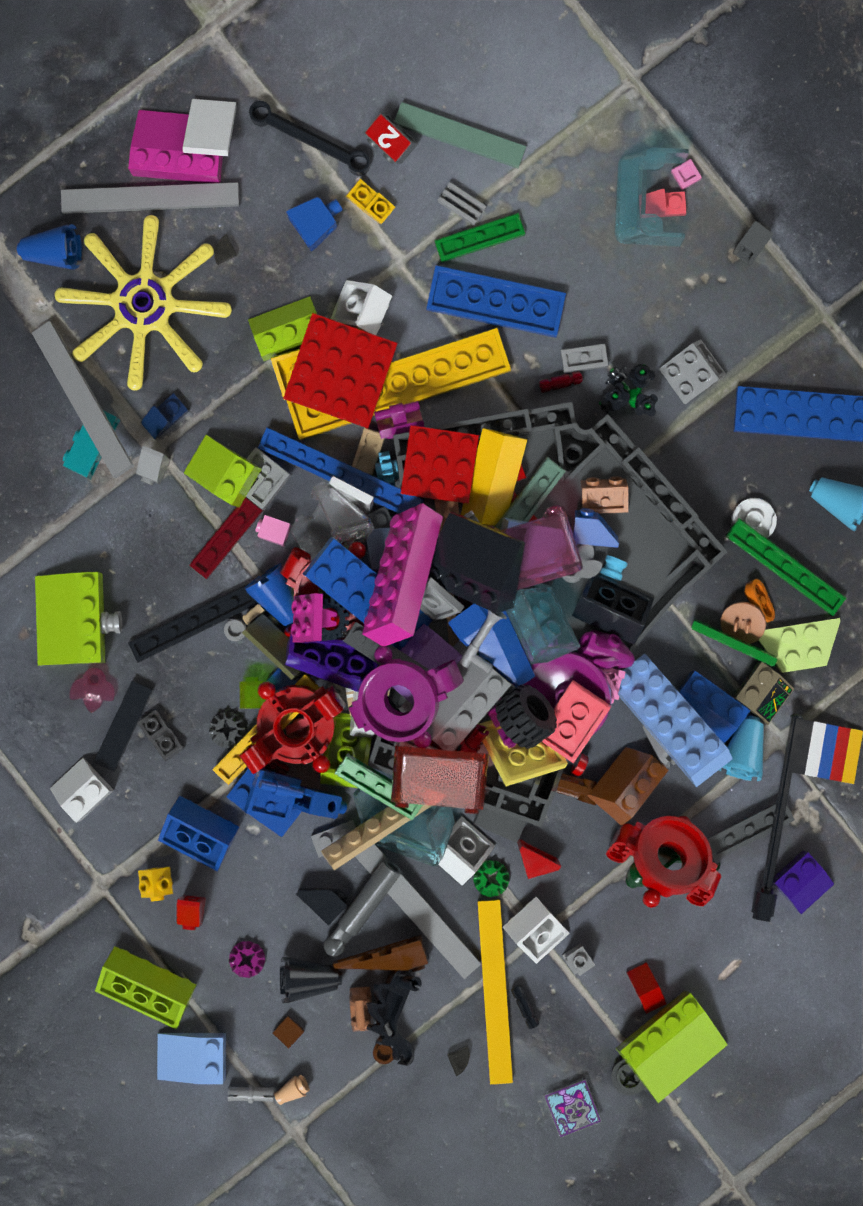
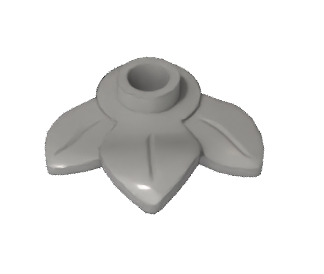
M569 544L566 545L561 568V576L566 582L575 583L581 578H592L601 571L603 564L594 560L593 545H582L576 550ZM571 569H576L574 575H569Z

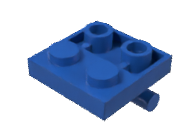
M265 769L259 770L255 774L244 812L288 823L295 799H302L304 795V790L299 789L302 780Z

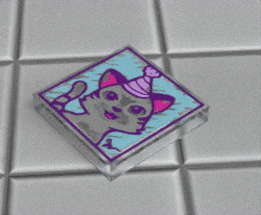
M586 1078L543 1094L559 1138L602 1122Z

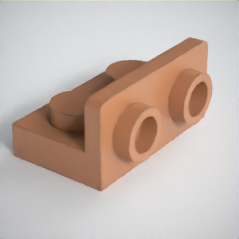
M613 476L603 480L591 477L581 481L582 508L592 509L599 514L628 512V484L626 479Z

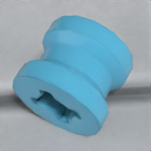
M607 555L605 567L601 569L600 573L621 581L623 577L622 571L627 567L628 563Z

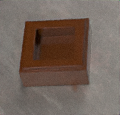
M288 1015L272 1034L289 1049L305 1030Z

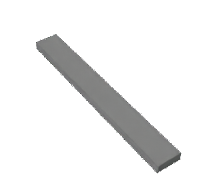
M238 183L61 190L63 214L240 206Z
M48 321L33 331L32 335L114 478H117L134 467V464L54 324Z
M376 844L355 856L371 875L374 874L384 859L389 860ZM401 874L388 891V894L465 979L481 965V962Z

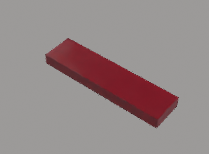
M245 497L241 506L236 507L189 566L205 579H208L262 514L263 510Z

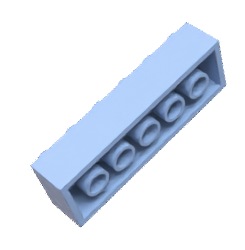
M643 654L634 661L631 667L623 670L626 673L620 684L619 697L695 787L699 786L733 759L726 745L646 654Z

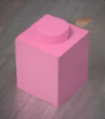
M264 515L263 520L259 519L256 526V532H259L257 536L260 539L285 547L292 525Z

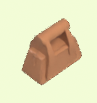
M370 987L350 988L349 1003L353 1032L368 1031L367 1025H373V1018L366 1006L367 1002H372Z

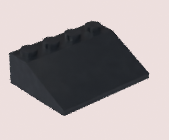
M450 512L437 539L428 578H433L446 591L496 614L512 609L516 599L525 542L460 514Z

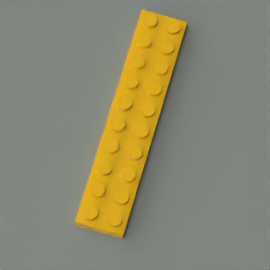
M495 328L391 362L374 412L388 409L390 405L398 403L419 402L511 372L498 329ZM286 400L299 440L352 424L351 422Z

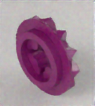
M243 941L235 945L231 950L229 964L232 971L239 977L251 978L258 975L263 969L265 954L258 944L251 941ZM241 952L246 956L255 954L251 959L253 968L247 963L239 965L243 960Z

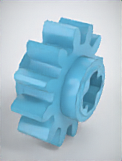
M389 451L380 452V463H375L377 478L396 486L395 480H399L397 461L390 459Z

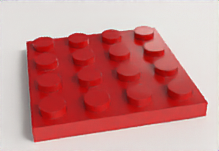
M312 313L283 399L369 428L398 343Z

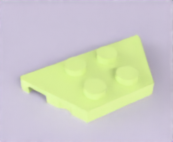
M840 618L767 629L759 639V642L765 651L778 657L775 665L781 673L827 666L840 624Z

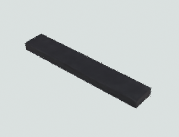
M248 584L128 642L137 663L258 605L259 603L245 590Z

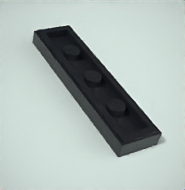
M131 681L94 763L113 772L116 771L153 692L152 689Z

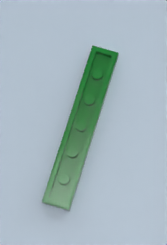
M740 518L735 521L725 535L726 538L831 616H834L846 600L845 596Z

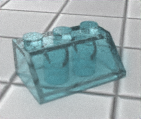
M552 588L519 589L517 591L514 608L506 610L531 664L548 663L580 647Z

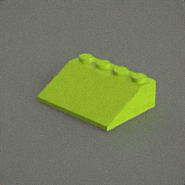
M82 572L35 576L38 666L106 663L105 634H102L101 613L104 612L103 574L100 572Z
M683 991L615 1049L657 1103H659L728 1044L690 992Z

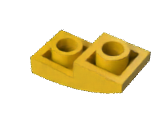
M359 179L345 196L379 224H382L395 208L379 192L376 193L362 179Z

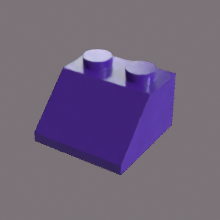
M804 850L778 872L773 880L774 886L800 914L805 912L834 885L820 864L809 852Z

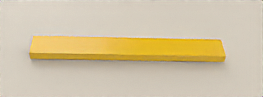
M500 899L477 901L490 1085L513 1083Z

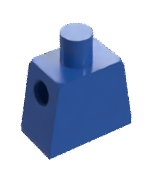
M316 197L286 211L288 219L312 252L337 228V223L333 216L343 209L336 199L325 206L322 200Z
M301 785L299 789L304 790V795L302 799L296 798L293 808L305 813L336 819L338 814H344L347 810V802L343 801L341 796Z

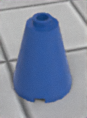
M66 224L21 238L17 244V253L25 261L75 270L80 266L76 265L77 260H82L81 237L75 234L74 229H77L75 225Z
M279 563L265 571L266 573L252 580L245 587V590L284 627L292 626L294 591L292 587L286 584L288 579L280 573L283 566Z

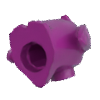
M594 629L586 632L577 645L578 654L591 659L601 669H610L617 666L618 670L629 668L635 661L634 654L615 634L609 635L606 632Z

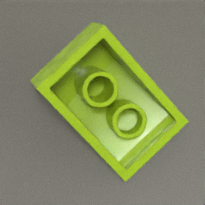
M205 435L184 474L230 505L240 507L262 469L208 435Z
M339 713L335 716L334 736L323 754L329 758L331 766L327 772L321 773L320 784L357 788L334 773L347 753L368 765L372 738L350 736L351 716L350 714Z

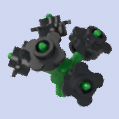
M645 364L634 366L628 375L624 371L627 368L626 365L620 369L618 366L610 369L607 374L609 378L605 381V384L611 383L615 388L609 392L604 391L605 396H600L601 401L599 405H601L602 410L606 409L607 414H609V411L619 410L629 403L631 407L635 408L636 415L648 414L650 417L656 414L655 404L658 401V397L655 394L650 396L643 394L642 388L648 387L650 380L655 379V372L650 370V367ZM627 376L632 380V384L636 389L630 390L624 382Z

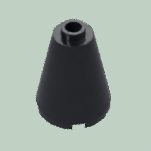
M290 957L281 958L280 963L285 962L284 968H280V994H285V998L281 999L282 1003H291L332 992L338 989V985H342V972H338V969H334V966Z

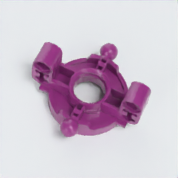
M379 646L374 652V657L381 664L364 678L359 689L358 700L353 701L352 705L348 707L358 729L364 728L365 732L371 730L383 739L394 742L413 740L416 747L421 749L427 748L431 744L432 739L426 730L432 725L437 716L439 702L447 699L446 693L458 688L464 682L455 660H451L436 668L425 671L414 663L403 661L400 658L392 659V650L387 646ZM392 686H404L411 691L414 697V707L410 712H398L391 706L388 700V691Z

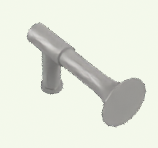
M488 610L485 623L459 661L462 666L468 668L472 662L485 670L486 673L490 672L494 665L476 654L494 624L501 619H507L504 613L496 614Z

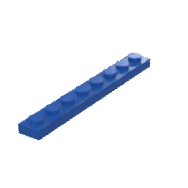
M266 427L258 446L259 449L328 481L334 476L374 497L373 502L394 512L402 513L424 502V499L418 496L400 494L401 488Z

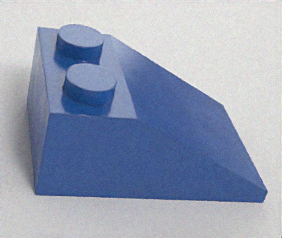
M247 769L226 796L243 811L255 774H252L249 769ZM292 808L288 823L255 815L250 816L280 837H283L302 811Z

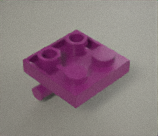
M418 401L407 404L398 403L390 405L388 409L374 412L381 439H392L393 435L409 432L410 425L425 427Z

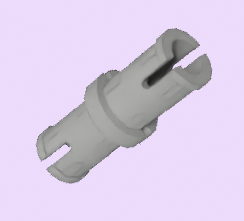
M249 1085V1087L228 1086V1101H248V1103H253L254 1101L274 1102V1087H254V1085Z

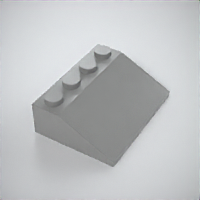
M459 640L453 648L463 656L468 647ZM472 662L468 668L460 663L457 664L464 682L458 688L446 693L448 698L439 702L437 716L432 725L426 730L431 735V739L449 755L455 751L511 687V684L493 668L489 673H486L485 670ZM406 700L399 710L403 713L410 712L414 706Z

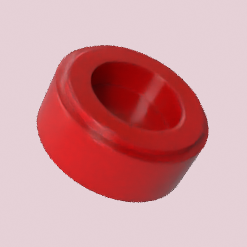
M579 754L572 765L571 773L580 776L584 772L589 761L587 755Z

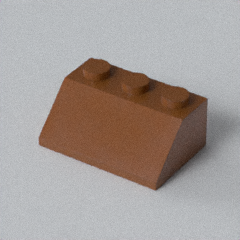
M625 747L587 796L622 826L633 818L669 770L652 755Z

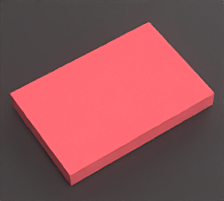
M573 680L554 708V714L557 718L556 731L542 742L574 763L612 706Z

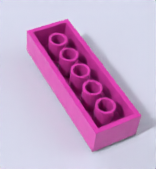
M423 503L396 514L390 521V530L385 540V549L380 559V568L374 582L373 595L369 600L370 606L364 620L362 633L383 647L414 636L443 516Z

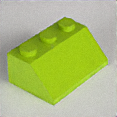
M310 296L248 319L263 361L301 347L312 313L317 314Z

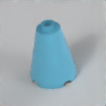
M823 477L819 481L815 479L809 490L812 492L811 497L849 529L856 531L857 527L854 524L860 525L863 520V487Z
M747 716V719H744L735 731L727 746L733 759L722 767L727 770V775L751 781L752 777H757V781L762 780L764 724L760 722L759 718Z

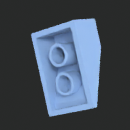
M158 1033L157 1080L193 1084L224 1083L226 1079V1033Z

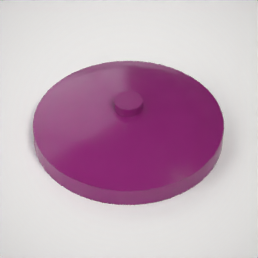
M555 652L540 658L531 666L535 677L524 684L530 685L542 693L553 709L573 680L611 705L612 701L610 685L601 668L596 666L591 659L574 652ZM610 710L608 711V713L606 714V716L604 717V719L602 720V722L600 723V725L598 726V728L596 729V731L594 732V734H595V733L601 728V726L604 724L605 720H606L607 717H608V714H609Z

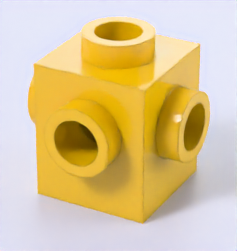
M170 867L138 870L141 898L161 901L164 900L165 895L173 894Z

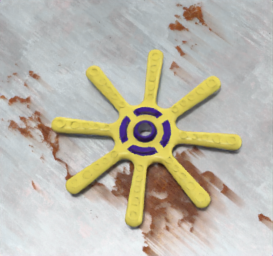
M148 215L144 219L141 269L135 275H129L123 270L98 235L89 233L85 236L84 244L118 281V288L115 292L107 294L63 287L55 291V299L60 303L109 305L115 310V317L111 322L73 350L72 356L76 361H85L120 329L129 328L132 330L134 340L127 386L134 391L141 389L143 385L145 338L151 331H159L191 372H198L203 366L201 359L169 325L168 319L172 313L184 312L227 318L232 312L231 305L226 302L177 300L171 294L172 287L213 256L214 249L210 244H202L167 276L160 278L154 275L153 262L159 228V219L154 215ZM141 298H148L146 306H138V301Z

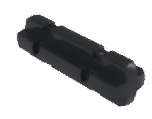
M522 985L513 987L511 992L514 999H517L516 1003L523 1018H526L527 1027L529 1029L537 1027L539 1021L536 1015H534V1010L528 997L524 995L525 991Z

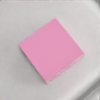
M691 159L671 170L681 190L702 179Z

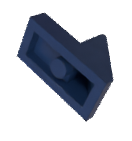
M173 393L158 407L154 405L140 423L156 440L189 411Z

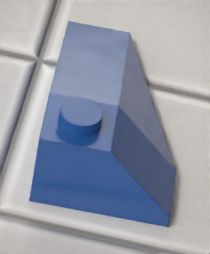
M473 604L448 622L465 646L468 647L477 636L487 619L488 610ZM503 611L502 613L506 615L507 619H501L494 624L481 644L478 656L488 660L496 667V671L517 687L533 679L535 674L506 611Z

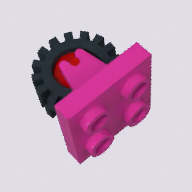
M313 593L294 596V601L292 602L293 624L291 626L293 642L327 641L343 636L342 632H346L348 629L344 627V625L349 624V620H345V617L349 616L348 612L344 613L345 608L340 606L333 598L323 599V594Z

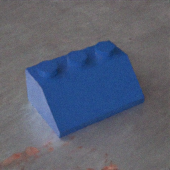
M691 671L678 689V692L723 743L732 736L751 711L696 671Z
M179 796L166 817L158 841L218 872L236 837L239 826Z

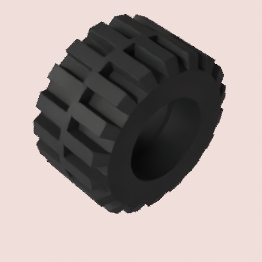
M521 684L496 704V717L500 723L499 725L505 734L520 747H525L526 749L533 748L556 731L557 718L554 714V709L545 696L530 685Z

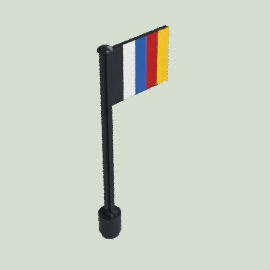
M800 714L790 715L792 718L763 883L759 891L755 890L751 909L753 919L770 922L771 917H774L777 895L773 894L772 886L792 773L854 784L863 731L804 720Z

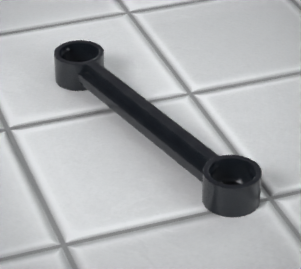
M256 101L250 106V118L255 125L260 127L269 125L348 165L349 171L353 175L363 176L369 171L370 160L365 152L360 150L350 152L273 113L269 104L264 101ZM259 107L266 108L268 110L267 118L264 120L255 119L253 116L255 109ZM355 157H363L366 159L367 164L364 169L355 170L351 166V161Z

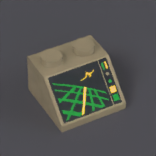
M757 662L733 695V698L751 710L750 713L769 725L794 688L763 662Z

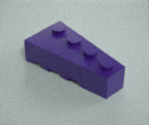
M290 634L287 643L286 666L359 692L364 678L379 666V664L345 643L344 640L335 639L296 643L293 642V637Z

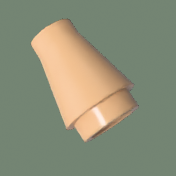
M302 1075L294 1076L274 1093L275 1099L282 1105L286 1102L305 1097L306 1093L310 1090L309 1085Z

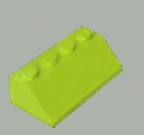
M114 946L102 967L95 992L177 1030L193 996L196 984L192 983L189 979L171 973L165 968H160L146 959L130 954L125 949Z

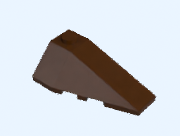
M417 935L336 960L333 966L334 969H412V972H416L425 968V964H428V958L421 935Z

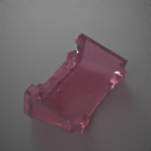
M563 506L548 507L543 514L544 518L503 530L494 528L493 525H486L525 542L517 590L570 575L583 569L577 544Z

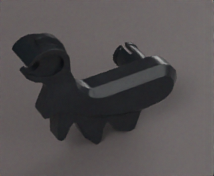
M393 970L385 983L374 984V996L377 1003L367 1002L366 1006L376 1024L367 1025V1030L380 1035L376 1041L377 1044L392 1047L393 1060L399 1061L397 1064L409 1066L414 1060V1049L411 1043L398 1032L397 1021L410 990L418 991L419 988L415 986L421 987L422 982L419 977L412 976L408 970Z

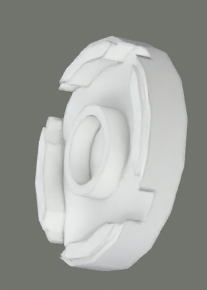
M750 498L742 501L735 507L731 517V525L740 518L765 538H768L773 533L777 521V516L772 506L760 498Z

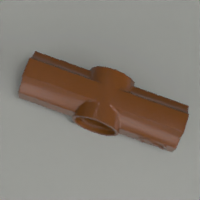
M562 773L557 793L572 796L579 801L596 806V803L587 795L597 782L585 778L582 780Z

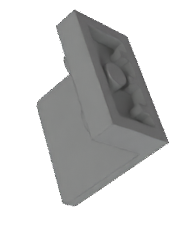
M701 339L693 342L660 368L661 373L684 404L690 402L712 384L720 381L727 375Z

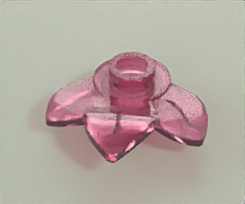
M90 668L84 673L83 678L74 681L69 695L72 700L83 698L86 708L90 713H93L100 708L103 700H114L115 690L113 685L106 681L105 673L101 669ZM93 675L98 676L99 680L97 683L91 681Z

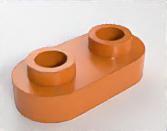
M758 579L747 582L744 591L746 598L763 612L766 623L773 621L775 611L764 584Z

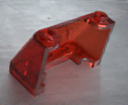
M395 746L391 802H395V807L409 808V804L465 808V813L479 814V810H484L489 754Z

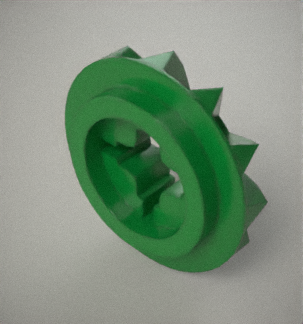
M485 861L473 876L474 885L485 896H499L508 887V870L498 861ZM498 871L495 878L499 885L490 883V885L488 884L485 887L488 879L483 873L492 875Z

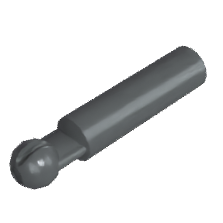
M384 859L338 921L339 926L324 941V950L329 956L337 957L344 952L347 942L352 936L357 935L397 881L402 871L396 864Z

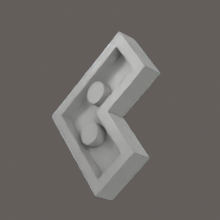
M255 447L247 460L262 470L258 475L259 479L246 497L259 508L265 510L292 475L263 451Z

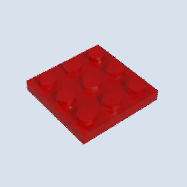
M410 425L400 494L469 504L479 435Z

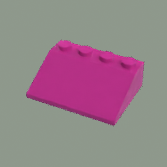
M138 111L128 166L132 176L213 184L220 183L223 156L183 153L188 114Z

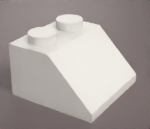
M346 280L331 320L377 335L392 295L374 284Z
M84 757L50 788L59 805L76 823L82 821L114 791Z
M461 816L428 856L457 882L463 885L476 873L495 848V845Z
M537 897L527 903L519 913L503 926L513 941L536 964L570 934Z

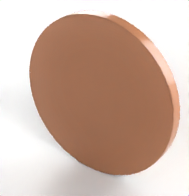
M736 602L729 605L723 612L721 628L723 632L751 644L763 636L766 629V619L763 612L757 606L748 602Z

